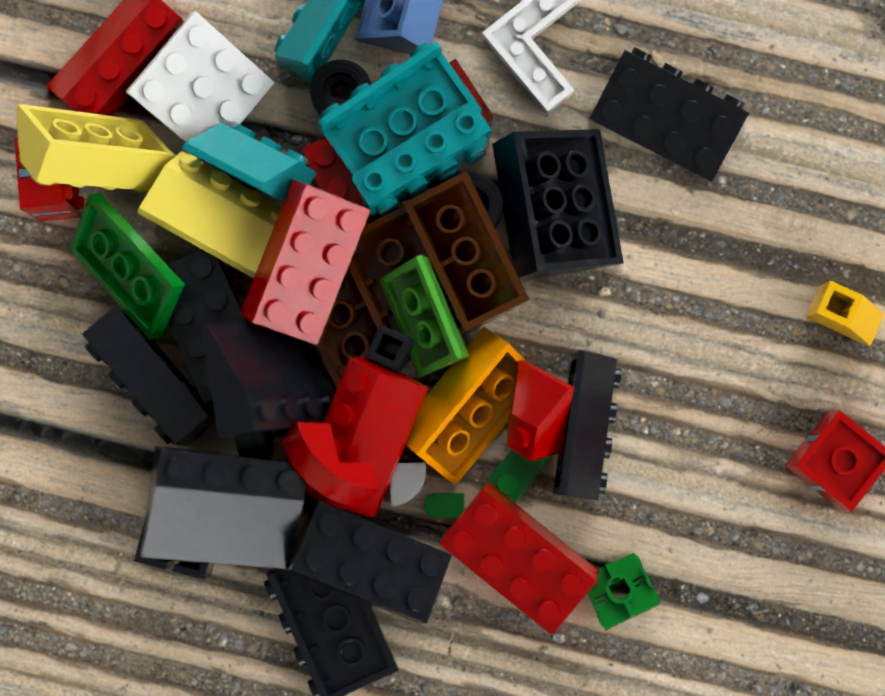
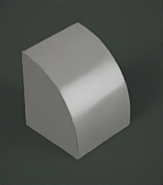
M426 462L397 464L390 481L391 506L402 505L418 494L425 481Z

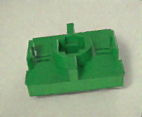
M635 553L611 564L609 562L604 567L598 569V581L587 593L597 614L596 616L605 631L660 605V598L647 577L638 555L636 556ZM625 583L630 593L625 597L615 600L610 589Z

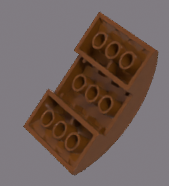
M467 171L404 202V206L364 226L318 345H316L336 389L339 386L349 358L365 357L380 324L400 333L379 279L416 256L423 255L430 259L461 336L530 300Z

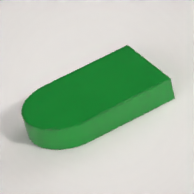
M432 493L424 501V510L429 516L434 518H458L464 511V493Z

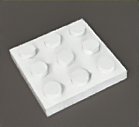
M193 11L126 90V93L182 141L187 142L220 123L235 129L237 123H242L275 82L200 14Z

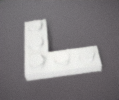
M522 0L482 32V38L546 115L574 93V89L532 39L581 0Z

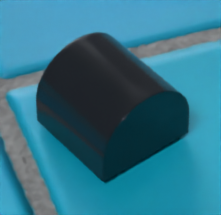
M380 324L365 357L400 373L411 355L414 339Z

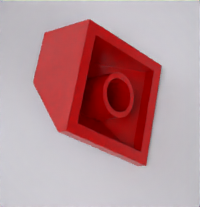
M520 360L508 423L507 447L530 461L562 453L574 387L526 360Z

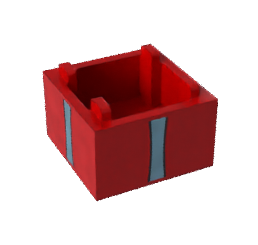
M14 138L20 210L39 222L81 218V210L84 209L86 203L85 197L79 194V188L70 184L53 183L52 185H44L35 181L20 162L18 138Z
M827 411L784 466L838 510L852 512L885 471V446L842 411Z

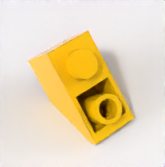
M829 281L818 287L805 318L869 347L885 314L865 296L833 281Z

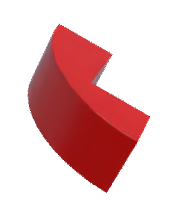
M297 422L283 438L284 450L294 469L305 482L327 498L346 505L363 506L379 490L372 463H340L330 423Z

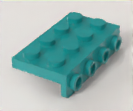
M437 41L430 45L427 43L419 45L410 53V59L401 65L394 63L381 72L379 80L371 85L368 83L360 85L350 94L351 99L342 105L335 103L321 113L322 118L318 121L320 131L352 176L355 172L468 102L474 103L482 114L481 107L441 52V46Z
M468 102L354 173L353 183L362 195L364 207L371 210L369 216L372 220L377 217L381 218L398 209L397 205L407 198L412 199L428 191L426 186L434 181L439 180L440 183L447 181L458 172L456 168L466 161L471 165L487 154L485 149L489 146L491 128L474 103Z

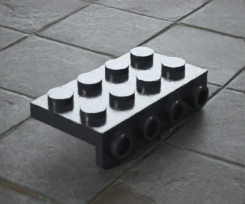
M634 47L632 52L624 50L589 119L712 182L749 115V112L742 109L745 103L726 94L724 100L711 94L714 87L699 79H695L692 84L680 78L683 71L667 63H664L662 68L650 63L652 56Z
M274 568L266 573L268 580L264 581L265 588L272 601L277 599L283 611V613L279 614L281 625L286 634L292 632L298 646L293 647V651L301 667L307 666L312 679L308 680V685L313 696H345L399 671L396 660L370 604L287 572V569Z

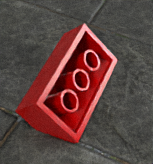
M123 0L45 87L73 111L113 116L130 97L126 90L156 56L161 44L166 39L172 37L184 21L181 16L162 0Z
M350 357L324 423H330L340 463H372L379 490L363 506H351L336 502L316 491L307 482L305 493L336 508L369 517H376L429 387L366 357Z

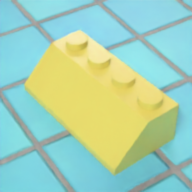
M18 104L16 108L20 162L35 181L44 185L63 183L78 188H83L86 185L98 186L107 190H115L116 188L131 189L135 192L144 193L151 189L164 166L175 157L143 120Z
M181 151L164 166L139 206L137 213L254 278L282 206L263 197L258 191L236 182L226 173L217 171L202 163L197 157Z

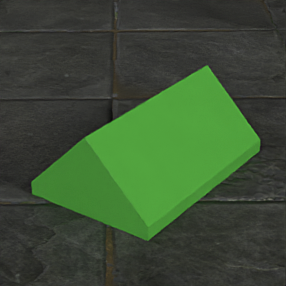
M423 255L416 256L379 279L400 333L414 339L410 358L418 378L470 357L435 269L428 257Z

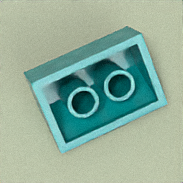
M308 0L305 5L300 4L292 17V23L294 24L288 34L283 33L276 42L274 51L276 52L275 57L278 65L311 84L314 74L322 65L329 61L365 0Z
M220 123L188 140L182 147L183 150L282 203L285 200L292 179L311 185L317 173L305 165L308 159L290 149L285 155L279 152L282 147L281 145L264 136L260 142L253 139L256 133L238 123L235 129Z

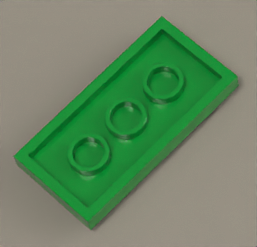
M101 193L90 194L69 249L150 340L162 338L185 284Z

